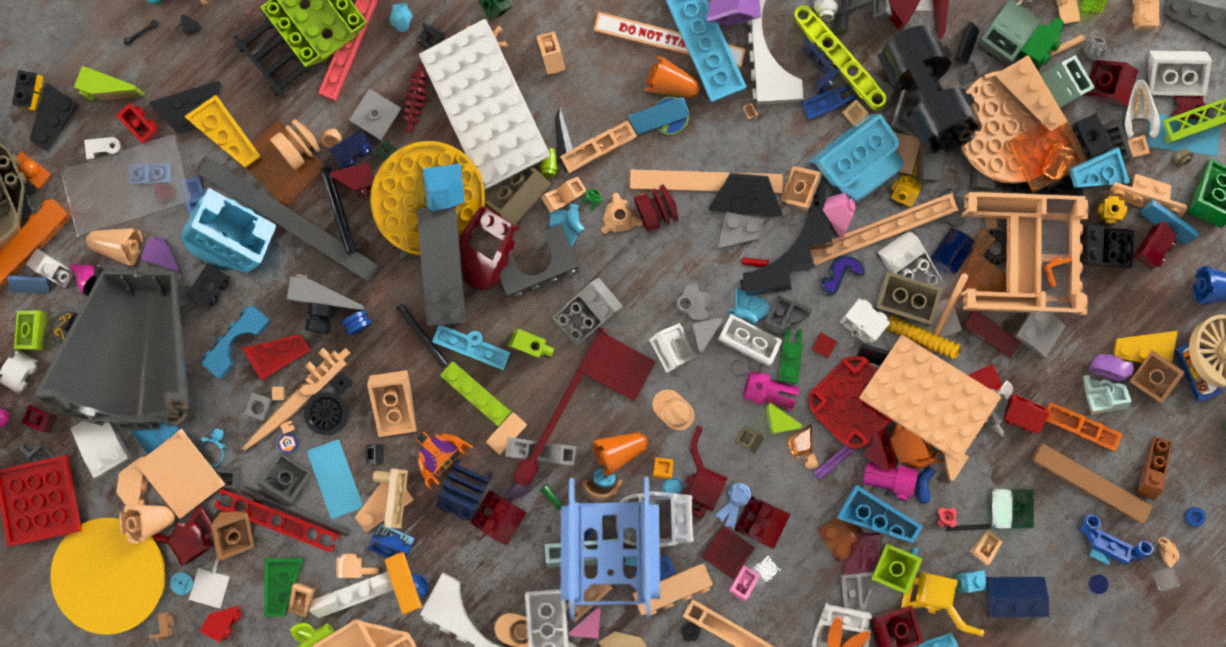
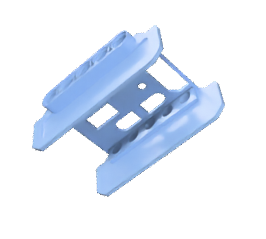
M645 477V502L631 503L575 502L574 478H570V506H561V600H570L571 620H575V605L646 604V619H650V599H660L659 505H649L648 477ZM602 516H618V541H603ZM590 528L595 529L598 534V549L584 550V532ZM633 528L636 531L637 549H623V532L625 529ZM623 557H637V574L632 579L626 578L623 574ZM584 558H598V574L594 579H588L584 575ZM609 569H612L614 571V574L612 576H609L607 574V571ZM630 584L637 590V601L584 602V591L590 585Z

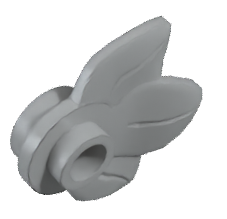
M691 283L684 288L683 295L677 299L676 308L680 313L688 314L694 320H705L709 316L704 308L710 304L713 296L707 292H699L698 283ZM683 301H687L689 303V306L687 308L682 307Z

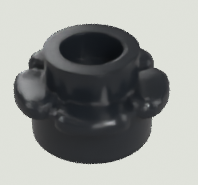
M687 623L685 627H682L681 634L685 641L694 642L699 638L700 629L694 623Z

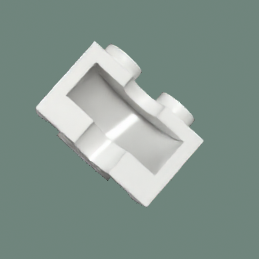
M16 350L14 357H9L0 371V374H2L0 383L18 394L23 392L28 384L26 378L28 375L32 376L37 370L38 360L21 350Z

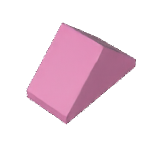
M743 565L729 586L728 591L746 602L760 575Z
M597 607L569 631L570 636L598 638L601 609Z

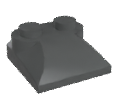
M279 452L259 480L258 486L266 494L282 504L291 505L312 472Z

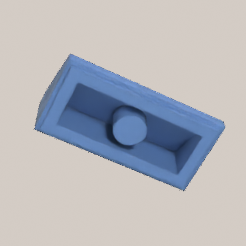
M7 277L12 292L50 293L51 280L46 277Z

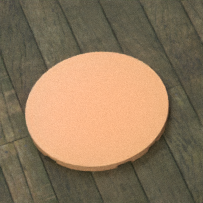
M1001 71L992 72L975 81L966 90L967 94L971 92L976 102L972 105L982 123L981 131H976L973 134L974 139L962 146L961 149L969 162L979 172L993 180L1010 184L1031 181L1049 170L1057 160V156L1063 146L1064 124L1049 131L994 76Z

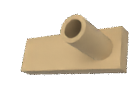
M391 469V472L375 471L373 473L374 482L389 484L384 527L401 528L408 470Z

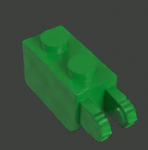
M1062 18L1054 19L1049 26L1046 24L1039 25L1020 50V60L1029 55L1037 70H1040L1043 65L1046 66L1051 59V54L1054 51L1057 52L1062 44L1060 41L1064 26Z
M788 329L785 331L784 342L781 346L777 381L797 384L803 346L801 345L802 330L798 329L796 344L789 343L791 331Z

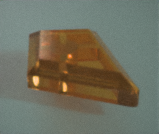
M809 424L788 439L794 457L813 452L812 424Z

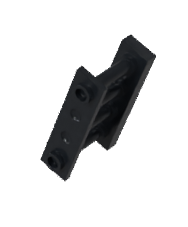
M263 13L266 17L265 23L242 41L235 35L234 39L237 42L234 45L241 53L245 51L271 83L270 89L275 96L280 95L284 99L286 96L282 90L304 72L310 71L314 75L319 70L315 65L305 68L301 62L296 70L276 85L270 75L297 56L289 48L286 54L264 70L258 62L279 44L286 42L279 32L276 34V38L254 55L247 49L250 43L269 28H275L266 14Z

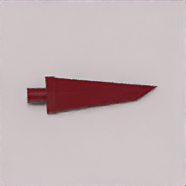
M933 0L937 36L940 41L946 33L949 0Z

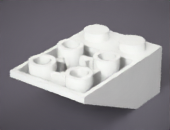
M910 231L905 232L877 252L889 272L934 286L943 282L919 238Z

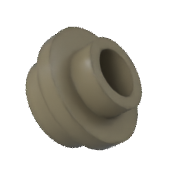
M1187 148L1178 151L1174 156L1175 163L1182 166L1187 165L1191 162L1193 153L1188 151Z

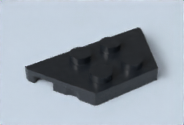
M216 81L150 101L149 103L180 134L197 128L184 116L213 96L217 95L218 97L222 84L220 81Z
M729 173L714 200L709 204V210L782 216V211L769 177L763 175Z

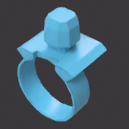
M218 428L212 431L211 439L202 437L201 440L204 443L198 447L200 451L204 444L213 442L221 449V460L212 468L222 463L225 455L224 449L227 448L225 444L219 442L223 438L224 431Z

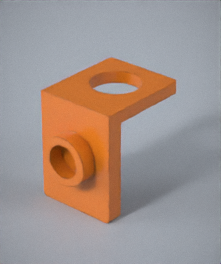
M1059 256L1050 259L1051 263L1043 266L1050 288L1057 286L1051 267L1070 262L1072 257L1062 260V257Z

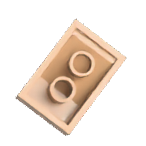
M408 371L369 376L367 386L378 436L383 437L416 432L417 428Z

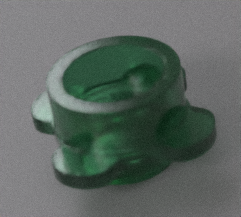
M383 140L382 144L375 149V153L380 155L385 162L398 149L393 147L389 140Z

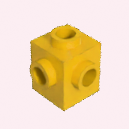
M902 174L899 180L895 179L891 186V190H893L891 198L898 203L912 207L923 184L910 176Z
M1107 196V199L1105 198L1100 201L1097 208L1099 220L1105 221L1106 224H1117V222L1123 220L1127 213V206H1124L1125 200H1119L1117 196Z

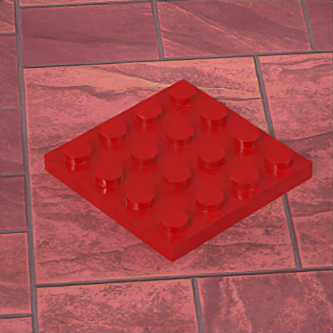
M68 455L0 469V508L7 547L82 531Z

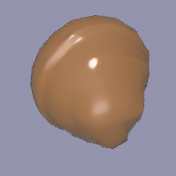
M587 479L583 481L581 489L589 503H608L610 498L617 494V490L621 487L623 481L617 479L611 487L603 488L596 485L593 479Z

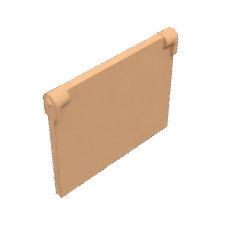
M182 429L178 430L175 435L136 464L179 519L225 485Z

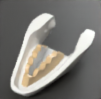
M1145 80L1136 81L1130 96L1125 117V131L1128 139H1131L1133 136L1131 122L1133 119H1147L1150 121L1149 135L1151 138H1156L1160 130L1159 114Z

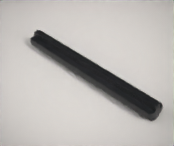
M323 167L321 174L345 252L347 255L356 252L354 241L335 180L330 174L332 172L331 167Z

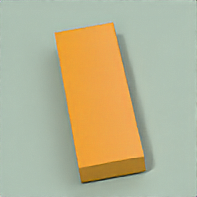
M399 553L385 559L402 615L422 608L404 553Z

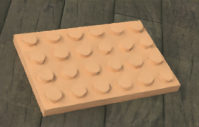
M901 335L859 399L959 462L1000 401L1001 396Z

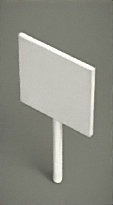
M217 556L212 572L198 568L189 600L221 608L230 577L216 573L219 563Z

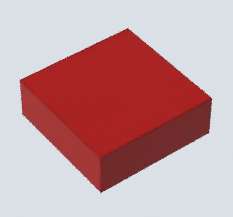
M820 332L811 350L829 358L838 341Z

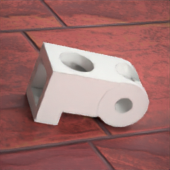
M115 137L84 140L86 159L90 162L97 161L98 155L110 154L118 156L123 152V144Z

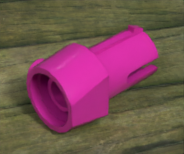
M750 371L744 387L743 398L762 405L763 402L771 403L775 406L786 408V411L794 408L796 400L780 396L779 392L795 396L798 395L799 387L772 380L768 373Z
M868 462L863 484L893 490V495L897 496L898 500L908 501L909 497L913 498L918 470L899 465V468L893 467L884 471L875 463Z

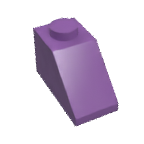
M157 236L154 239L148 237L141 259L181 273L182 269L171 246L165 243L166 239Z

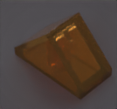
M1056 140L1042 173L1059 181L1075 159L1073 149Z

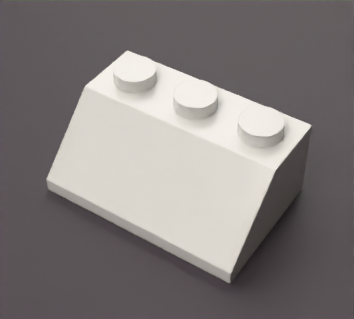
M1150 51L1147 77L1151 95L1206 96L1212 64L1209 54L1198 51Z
M732 314L729 316L717 340L725 346L768 367L771 366L782 342L781 339Z

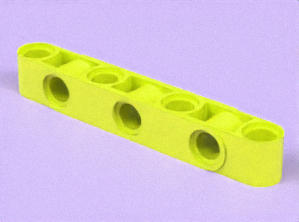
M799 6L795 10V22L803 30L807 38L812 43L816 42L818 44L816 48L820 52H825L824 57L828 61L830 59L833 61L832 66L835 69L839 68L841 70L839 74L871 109L875 111L882 110L886 105V95L875 80L809 7ZM801 13L808 14V18L805 20L799 19L798 16ZM831 41L833 45L830 48H826L823 46V43ZM850 69L858 71L855 76H850L847 72ZM875 97H880L883 102L875 104L872 100Z

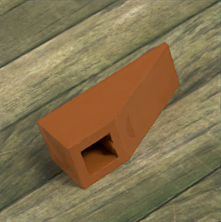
M1153 436L1139 477L1137 495L1155 501L1162 493L1172 442Z

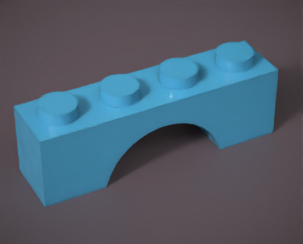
M253 305L247 306L240 315L242 317L228 327L229 332L225 336L219 337L215 342L216 347L212 351H207L202 358L203 362L201 364L218 379H223L234 366L231 358L233 343L245 334L260 336L272 322Z

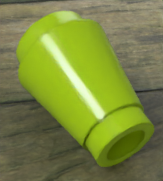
M547 148L551 157L541 161L539 171L544 177L551 178L555 177V174L558 172L555 149Z

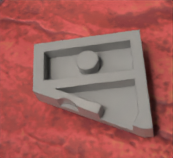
M726 212L718 248L758 240L763 220Z
M874 572L840 575L843 608L865 611L875 583L872 580Z

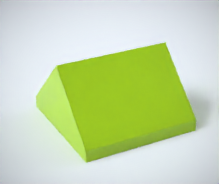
M37 310L17 311L14 349L44 351L47 322L46 312Z
M769 403L765 407L770 434L797 430L802 427V424L773 404Z
M886 543L872 580L908 595L923 559Z

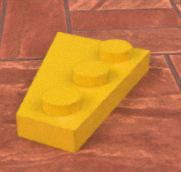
M1178 331L1116 339L1113 355L1122 360L1143 363L1153 350L1172 362Z

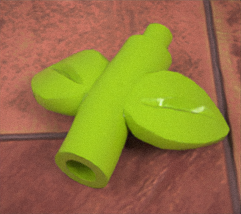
M307 623L297 624L290 629L293 639L301 642L296 647H311L335 632L328 623L315 631Z

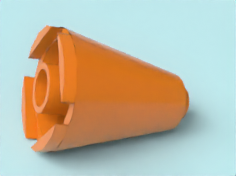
M658 56L656 58L659 62L651 67L646 82L649 88H645L646 92L685 98L697 96L700 90L697 79L664 57Z
M640 432L596 439L592 442L595 444L593 445V451L599 466L603 465L605 467V470L602 471L606 476L614 474L646 450V445H648L646 436L644 434L641 435Z

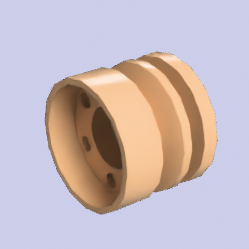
M294 119L292 124L296 130L293 131L287 125L285 126L289 133L287 137L283 133L278 132L270 141L292 168L297 170L305 163L301 154L305 153L309 157H313L309 148L312 147L316 153L321 149L315 137L306 126Z

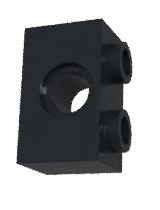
M1097 113L1072 125V134L1075 139L1079 140L1081 145L1080 151L1084 157L1086 156L1087 160L1113 148ZM1087 133H1091L1094 136V142L1087 139Z
M207 263L187 293V296L205 308L210 309L211 306L214 307L218 302V295L221 290L224 291L228 287L230 277ZM213 282L214 289L211 292H207L206 285Z

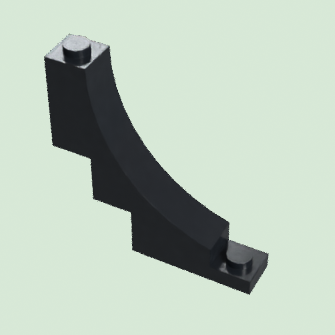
M824 187L817 188V194H814L815 207H809L804 227L789 250L771 264L743 273L740 285L741 291H745L746 296L792 290L790 271L812 268L810 250L833 247L830 222L823 211L826 202Z

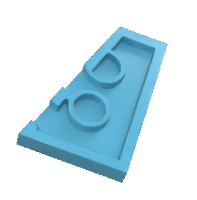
M1113 148L1068 169L1074 187L1113 185L1115 182L1120 184L1130 183L1119 148Z

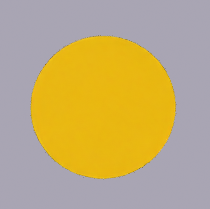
M421 141L404 146L387 158L374 178L371 188L370 205L378 229L391 244L410 254L420 255L417 208L427 207L422 168L458 163L461 164L465 201L456 205L460 241L466 225L478 208L485 204V190L482 177L467 155L446 143Z
M98 518L81 524V532L68 534L56 550L51 566V587L54 598L63 614L75 625L86 631L97 634H117L128 631L140 625L153 613L163 595L165 587L163 556L152 537L141 543L132 544L126 540L128 538L125 533L122 534L120 530L119 518Z

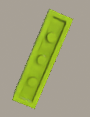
M1226 98L1163 120L1162 122L1167 132V136L1164 137L1166 144L1226 123V111L1222 110ZM1208 108L1217 111L1215 118L1210 119L1204 116ZM1193 114L1199 117L1196 125L1187 123L1189 115ZM1177 121L1181 123L1179 131L1173 133L1169 122Z

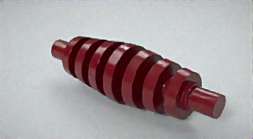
M419 63L417 71L413 72L412 77L416 79L410 80L409 84L412 86H409L407 89L410 93L405 95V99L410 100L405 101L404 104L405 107L410 108L404 109V114L408 115L403 118V121L406 122L405 132L413 133L414 125L419 123V119L416 117H421L422 114L418 110H423L424 105L421 103L426 102V97L421 96L427 95V90L423 89L427 88V82L423 80H428L423 63Z

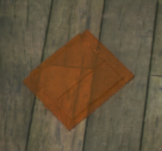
M1068 120L1052 131H1049L1041 124L1007 141L1032 192L1069 175L1068 169L1088 160Z

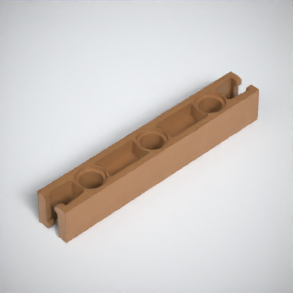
M1039 444L1030 459L1031 462L1138 523H1144L1153 508L1148 503L1045 444Z

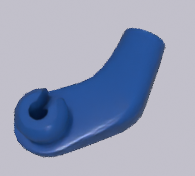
M929 466L916 480L917 498L922 504H927L931 498L928 484L935 471Z

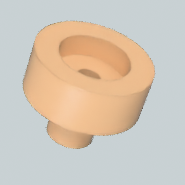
M332 128L324 131L321 142L324 146L334 149L340 145L342 138L338 131Z

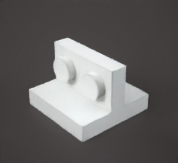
M680 323L654 334V337L649 339L666 373L698 357Z

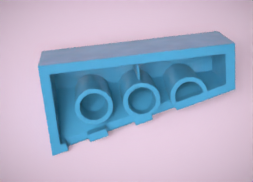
M857 485L853 486L837 516V519L914 543L923 528L916 521Z

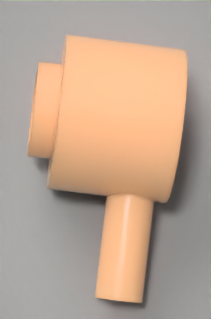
M341 554L340 558H336L337 578H360L362 575H378V567H362V558L357 557V554Z

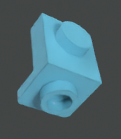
M985 570L955 574V579L958 580L956 586L957 593L987 589Z

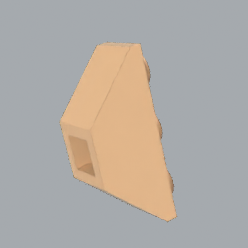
M144 456L138 458L119 473L116 493L126 506L145 505L143 496L144 492L148 489V480H146V476L136 465L145 458Z

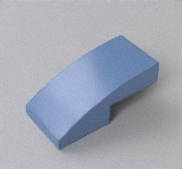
M200 175L181 180L189 216L195 209L198 201L205 195Z

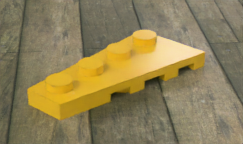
M217 95L184 116L243 167L247 168L261 158Z

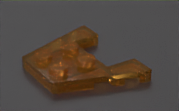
M980 228L976 242L972 245V251L968 260L965 261L958 280L961 274L966 273L968 280L963 288L964 290L976 289L977 292L1006 293V275L983 256L996 239L986 230Z

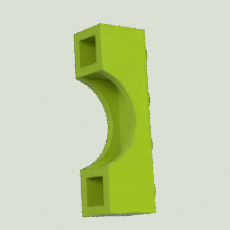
M453 361L440 375L497 426H500L512 413Z

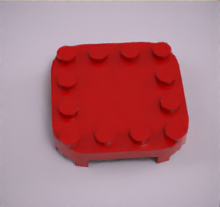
M847 356L841 360L813 388L808 402L813 416L843 445L853 450L867 446L874 433L883 430L892 421V419L859 399L878 371L863 356Z

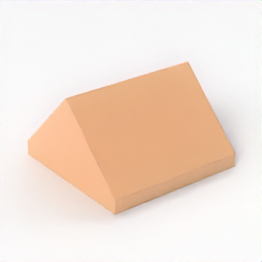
M793 166L779 201L807 212L823 173Z

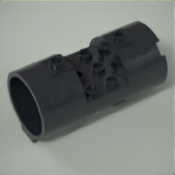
M927 25L915 26L900 32L886 43L882 53L877 56L896 93L901 90H920L924 98L914 109L913 114L908 117V120L926 155L937 154L940 150H945L946 153L951 152L974 139L973 134L982 129V123L972 105L976 102L971 92L967 94L964 88L943 90L939 79L950 68L952 63L949 57L952 54L947 46H942L934 28Z

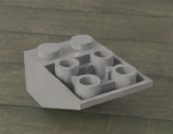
M597 278L590 282L552 318L577 347L623 308V305L600 278Z

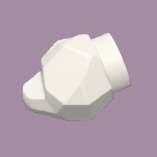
M816 0L814 2V10L823 22H829L834 19V14L838 8L836 2L833 0Z

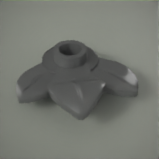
M949 188L944 190L939 197L952 193L954 198L952 189ZM955 197L954 200L958 211L936 219V221L941 223L948 222L953 226L965 223L966 219L961 216L966 210L964 207L965 201L968 200H965L964 197Z

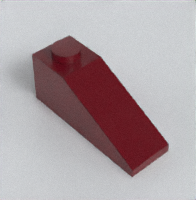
M971 311L961 327L1008 358L1012 357L1021 343L994 321L978 311Z

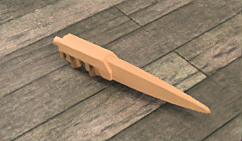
M322 348L318 354L324 361H321L317 367L310 361L307 362L304 367L310 374L305 377L306 382H303L274 411L242 447V450H247L265 438L304 407L311 397L320 392L347 365L344 359L350 354L349 350L344 348L339 354L333 350L329 354Z

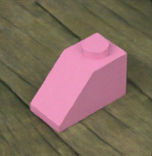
M847 193L828 197L823 208L840 238L844 237L856 208L854 200L849 199Z

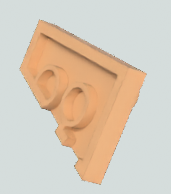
M380 483L355 516L365 533L385 521L389 484ZM407 488L404 507L414 501Z

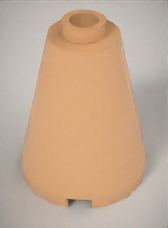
M138 229L91 231L86 237V245L90 250L125 266L135 265L141 255L142 250L138 249L139 244L143 243V239Z
M128 505L124 507L125 510L119 516L120 530L122 534L125 533L128 538L126 540L132 544L141 543L172 525L175 521V513L169 506Z

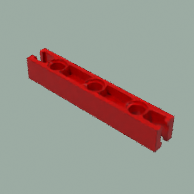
M220 489L219 494L232 497L233 502L231 507L222 505V502L216 500L213 507L226 512H240L237 509V504L243 501L246 505L243 512L248 513L249 521L331 553L334 551L335 545L327 546L321 543L320 540L323 534L333 536L332 540L336 541L340 536L339 533L227 489ZM275 515H279L281 517L282 521L279 526H276L273 523V517ZM311 529L316 530L318 534L315 540H311L308 536Z

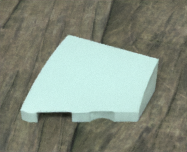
M1084 375L1083 382L1091 415L1129 408L1132 401L1126 385L1114 384L1105 379L1098 381L1091 379L1089 375Z

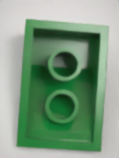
M1210 158L1191 197L1187 212L1219 228L1226 224V165Z

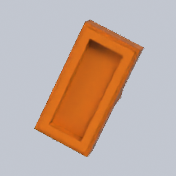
M20 151L16 156L19 165L16 166L18 172H23L25 178L41 190L52 174L24 152Z

